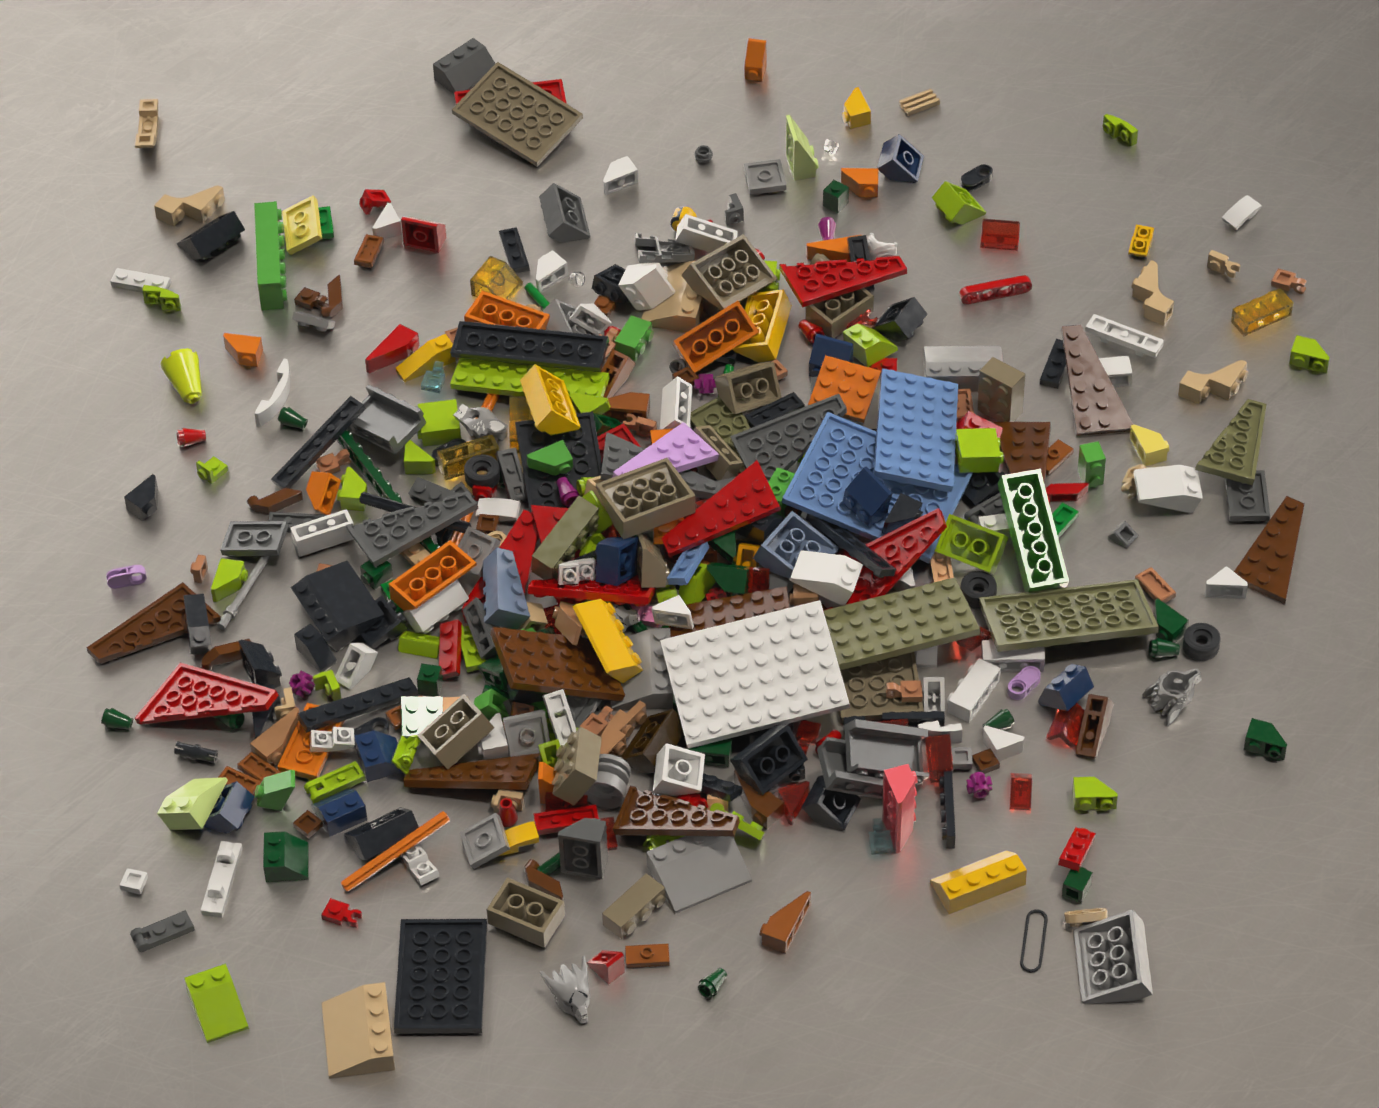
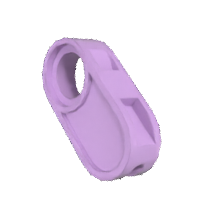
M142 565L116 568L108 571L106 574L107 585L114 589L139 585L145 582L147 578L146 570ZM137 573L141 574L139 576H132L133 574Z
M1034 666L1023 668L1008 683V696L1014 700L1025 698L1040 683V670ZM1019 686L1023 690L1021 692H1014L1012 688Z

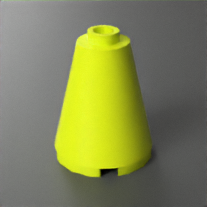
M189 348L175 350L170 353V357L166 359L165 356L160 363L161 368L183 401L194 404L202 396L198 354L196 351L195 353L192 352Z

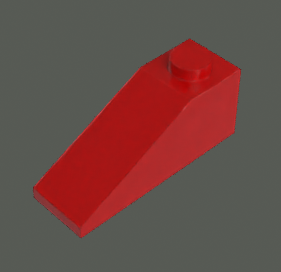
M399 324L365 359L366 372L370 374L408 358L420 346L418 333Z

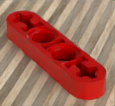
M1021 275L965 286L959 291V296L963 304H974L1025 294L1033 286L1028 276ZM1009 286L1007 289L1001 290L1003 287Z

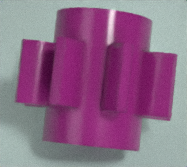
M699 374V379H694V388H699V394L714 393L716 384L713 374Z
M300 670L299 674H293L289 682L292 687V693L302 698L304 694H311L315 686L313 681H311L313 676Z
M975 772L966 780L968 794L973 793L976 798H984L989 794V791H992L991 777H985L983 772Z

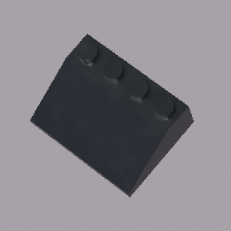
M347 560L306 575L290 587L327 643L336 652L385 617V614Z

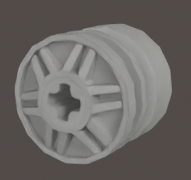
M600 754L597 780L582 797L589 804L596 805L598 808L612 809L621 806L625 799L631 767L618 756Z

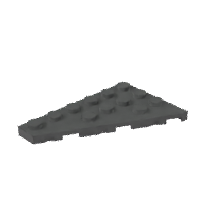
M836 394L730 436L731 441L745 468H748L758 460L769 482L777 467L788 470L807 452L827 412L843 417L847 413V408L841 396Z
M606 433L600 480L611 479L615 470L645 449L611 433ZM688 469L679 472L695 494V497L710 499L720 490V483Z

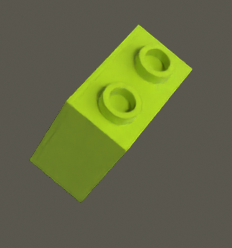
M456 399L417 404L423 411V417L426 421V424L417 432L418 439H422L423 447L442 445L453 439L461 438L460 422L453 416L458 410Z
M956 429L955 453L959 473L999 472V466L1003 464V452H1000V438H997L996 429Z

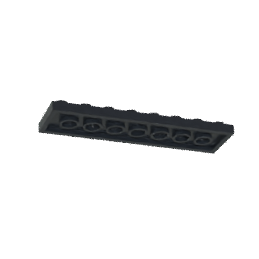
M459 321L450 353L452 357L524 365L536 364L537 366L601 372L609 344V337Z

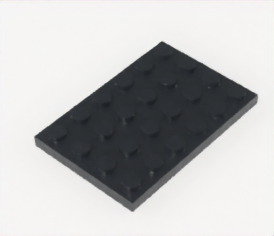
M593 411L576 414L581 426L578 430L553 435L545 431H539L534 425V419L515 422L529 512H531V505L569 508L561 503L556 484L559 478L566 477L577 490L576 481L580 480L581 477L601 476L602 461ZM561 440L564 441L573 458V468L565 474L551 475L529 468L527 465L528 454Z
M401 919L394 1033H482L487 919Z

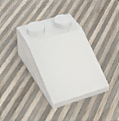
M1171 465L1135 469L1133 472L1139 503L1193 513L1203 499L1198 471L1193 467Z
M801 550L789 580L844 606L854 591L863 564L843 555Z

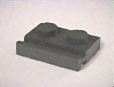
M567 696L566 699L575 727L579 728L595 712L602 699Z

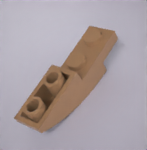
M639 701L627 713L620 709L613 716L601 735L600 754L618 756L624 753L627 747L626 738L633 733V730L639 724H643L647 718L645 703Z

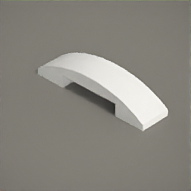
M284 358L277 370L278 385L269 401L261 400L254 413L257 427L263 426L275 417L288 398L291 387L288 359Z

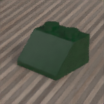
M711 562L707 565L709 573L725 592H729V596L741 595L749 591L752 567Z
M285 831L264 833L263 869L266 882L309 880V843Z

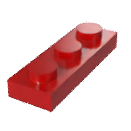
M458 619L440 624L439 666L442 667L443 680L460 675L462 622Z
M596 805L533 814L538 835L557 833L584 818L599 819Z
M1075 827L1059 858L1058 865L1079 871L1095 840L1096 833L1085 828Z

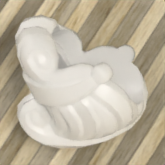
M874 233L869 234L867 243L870 261L875 260L876 257L897 255V242H878L873 236Z

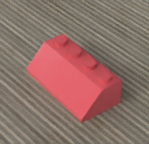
M908 764L884 770L882 821L896 853L901 852L913 832V823L916 821L914 809L917 808L915 801L917 790L915 784L918 783L915 771L911 772Z

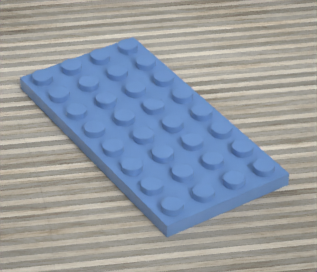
M882 368L874 475L877 478L952 492L958 402L957 383Z

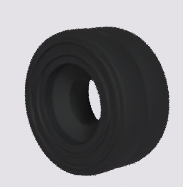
M489 455L471 457L464 466L465 481L470 488H473V485L494 488L500 480V466L497 460ZM479 471H486V472H487V473L484 474V475H479V474H477V472H479Z
M974 571L963 577L960 589L969 607L981 609L979 598L996 596L997 583L989 573ZM976 587H981L984 589V591L978 593L975 592L973 589Z
M1207 623L1192 624L1184 633V652L1190 658L1198 661H1207L1214 658L1220 649V633L1214 626ZM1198 639H1204L1207 641V643L1201 645L1198 644L1196 641Z

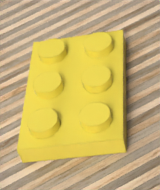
M314 195L282 211L286 250L290 255L322 239L318 201Z

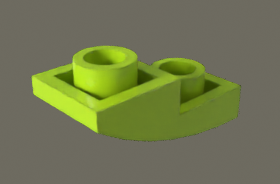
M1104 115L1102 129L1105 133L1109 134L1113 139L1120 136L1130 146L1137 144L1138 130L1134 126L1113 115Z
M143 285L142 292L145 304H161L162 310L181 311L178 294L164 288Z

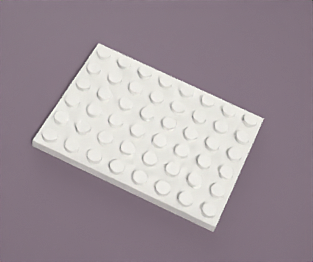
M820 600L660 640L688 749L772 728L775 725H784L850 708Z

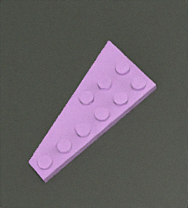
M683 422L615 470L612 478L664 458H668L679 473L718 461L719 454Z

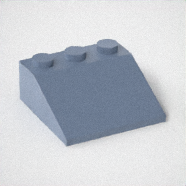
M791 511L760 546L753 559L768 571L790 579L801 550L835 554L839 547Z

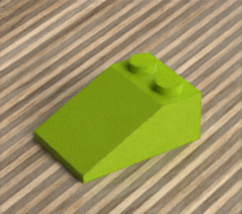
M949 514L946 521L947 528L941 533L935 552L994 575L1009 537Z
M226 963L184 978L188 996L207 1043L249 1029Z

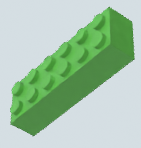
M277 201L254 203L257 283L261 311L284 309V301H287L286 289L283 290V288L287 287L286 276H283L286 273L285 262H282V260H285V249H281V247L285 246L284 235H281V233H284L283 222L279 221L282 220V210L278 209Z
M1037 469L1002 475L998 482V487L1024 591L1032 592L1066 588L1069 579L1041 470Z

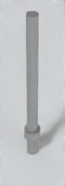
M261 556L231 605H228L224 610V616L217 625L220 629L224 630L229 621L234 619L238 612V607L271 556Z

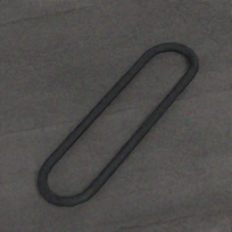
M1039 909L1031 910L1026 916L1020 965L1027 972L1038 971L1042 965L1048 917L1044 911ZM1038 912L1045 919L1039 964L1034 969H1028L1024 966L1023 961L1029 918L1032 913Z

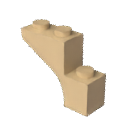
M216 185L184 198H176L164 194L154 205L156 219L175 226L186 215L204 223L224 203L223 187Z
M1151 260L1147 266L1142 268L1140 276L1133 280L1131 288H1133L1132 297L1144 302V318L1164 326L1173 314L1174 301L1165 297L1158 288V264Z
M1239 360L1210 374H1198L1188 370L1180 381L1178 396L1200 404L1203 398H1207L1209 392L1229 400L1233 394L1238 392L1241 381L1244 382L1248 376V371L1246 370L1247 362Z

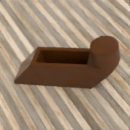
M340 275L327 284L329 306L321 307L322 318L333 317L343 309Z
M284 488L261 499H258L255 495L248 498L247 504L253 511L269 515L270 512H277L303 500V495L300 490Z
M236 641L213 647L202 658L200 668L212 671L215 665L241 660L239 642Z
M530 859L524 866L528 886L564 901L560 881L538 871L537 867L540 865L535 860Z

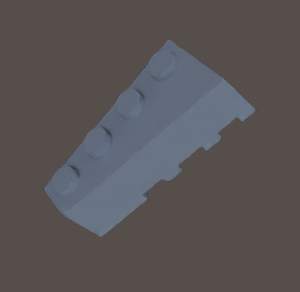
M497 547L483 560V581L486 582V586L483 588V594L486 595L484 623L517 630L530 617L513 551Z

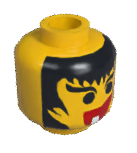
M679 207L674 211L670 225L675 232H677V226L685 214L697 218L696 213L690 207Z

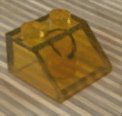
M489 256L470 279L471 295L478 297L482 291L511 300L523 286V281L506 262Z

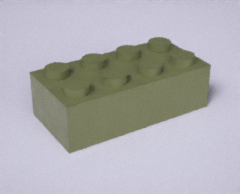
M578 496L532 555L531 572L543 580H558L559 564L573 561L578 549L582 550L585 547L588 536L590 534L594 535L599 527V508Z

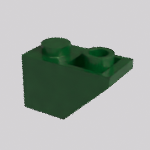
M1252 718L1245 737L1244 750L1285 760L1287 743L1272 723Z

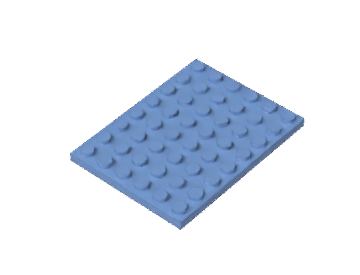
M827 412L782 498V503L874 541L885 535L882 533L884 522L900 493L922 502L921 511H923V515L939 508L946 522L949 514H954L973 472L959 473L958 465L954 464L952 492L878 478L892 492L887 516L868 527L858 519L851 509L845 506L843 497L845 489L864 467L867 466L874 474L877 432ZM941 534L918 559L930 563Z

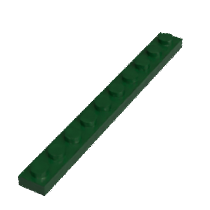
M345 430L337 439V442L343 449L348 450L350 459L380 497L402 503L400 495L392 490L390 482L383 478L380 469L374 467L370 456L364 454L360 443H356L352 433L349 430ZM431 536L419 542L430 554L440 548L437 543L434 544Z

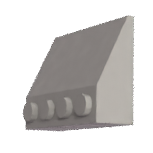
M1001 346L924 347L925 377L957 383L958 389L970 388L971 391H978L979 371L992 357L1004 362Z
M670 628L648 629L628 636L633 643L631 647L633 652H636L642 661L640 665L643 671L628 681L621 683L625 697L623 701L611 700V708L613 711L620 709L630 710L639 701L646 704V709L673 708V689L660 640L670 638Z
M683 836L646 852L647 867L654 879L665 887L666 899L675 914L752 882L736 842L730 836Z
M1134 910L1074 929L1083 1004L1129 1002L1153 995L1144 922Z

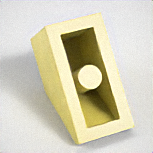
M1131 425L1130 440L1144 466L1167 461L1169 444L1166 440L1164 441L1161 434L1137 425Z

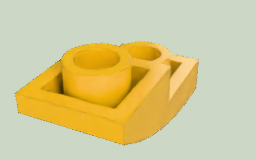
M1136 224L1128 254L1147 257L1154 234V227Z
M534 821L505 830L510 850L499 856L519 852L520 846L539 843V835Z

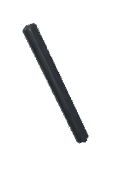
M362 492L359 498L361 504L389 512L412 507L411 505ZM458 520L445 528L465 533L468 526L471 527V523Z

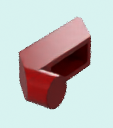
M1089 483L1050 484L1045 488L1049 505L1050 502L1078 501L1088 492Z

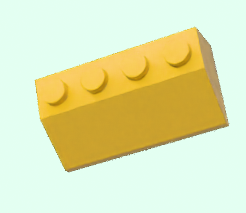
M784 289L759 292L748 296L744 310L759 333L734 348V352L757 362L773 361L777 358L792 307Z
M534 364L520 382L523 388L522 391L527 399L526 402L530 407L535 427L539 431H545L550 435L578 430L581 426L564 381Z
M597 599L572 606L607 674L624 683L643 671L640 665L642 661L639 655L633 652L631 648L633 643L623 633L624 626L619 619H616L614 615L616 611L610 602L606 603L602 599Z
M1006 850L930 880V883L948 914L1026 885L1027 869L1016 853Z

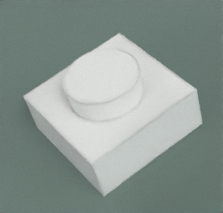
M127 868L120 883V889L141 894L148 879L147 872Z

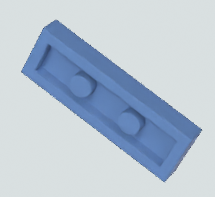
M708 542L682 552L667 577L669 585L688 584L709 549Z

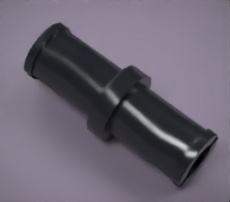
M179 741L175 745L178 748H182L174 749V754L191 757L194 761L199 759L214 764L217 761L215 757L209 755L218 757V750L203 748L199 744L194 746Z

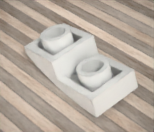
M1246 195L1222 216V220L1237 231L1247 219L1250 220L1261 209L1262 205Z
M479 498V509L476 510V517L479 518V514L499 516L500 522L517 520L521 503L516 500L503 498Z
M586 558L559 564L558 584H579V581L595 580L596 560L594 558Z
M938 721L918 724V728H924L928 731V737L923 739V742L937 744L941 742L942 734H950L951 744L962 742L963 729L961 723L949 724L940 727Z
M333 727L332 732L311 730L310 752L340 751L355 746L354 728Z
M419 844L400 856L420 885L440 877L438 869L429 861L427 853Z

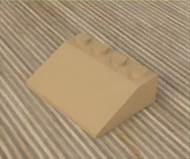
M695 261L662 267L668 274L667 280L674 288L675 293L655 308L644 310L641 319L652 322V327L688 332L699 325L703 312V297L693 291L682 277L687 267Z
M385 982L362 985L322 1002L329 1079L395 1070Z

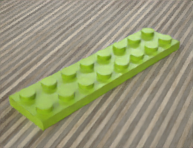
M459 358L450 387L455 390L526 398L525 393L522 391L523 388L520 380L534 365ZM539 366L562 379L568 394L575 392L599 397L604 396L609 381V373Z

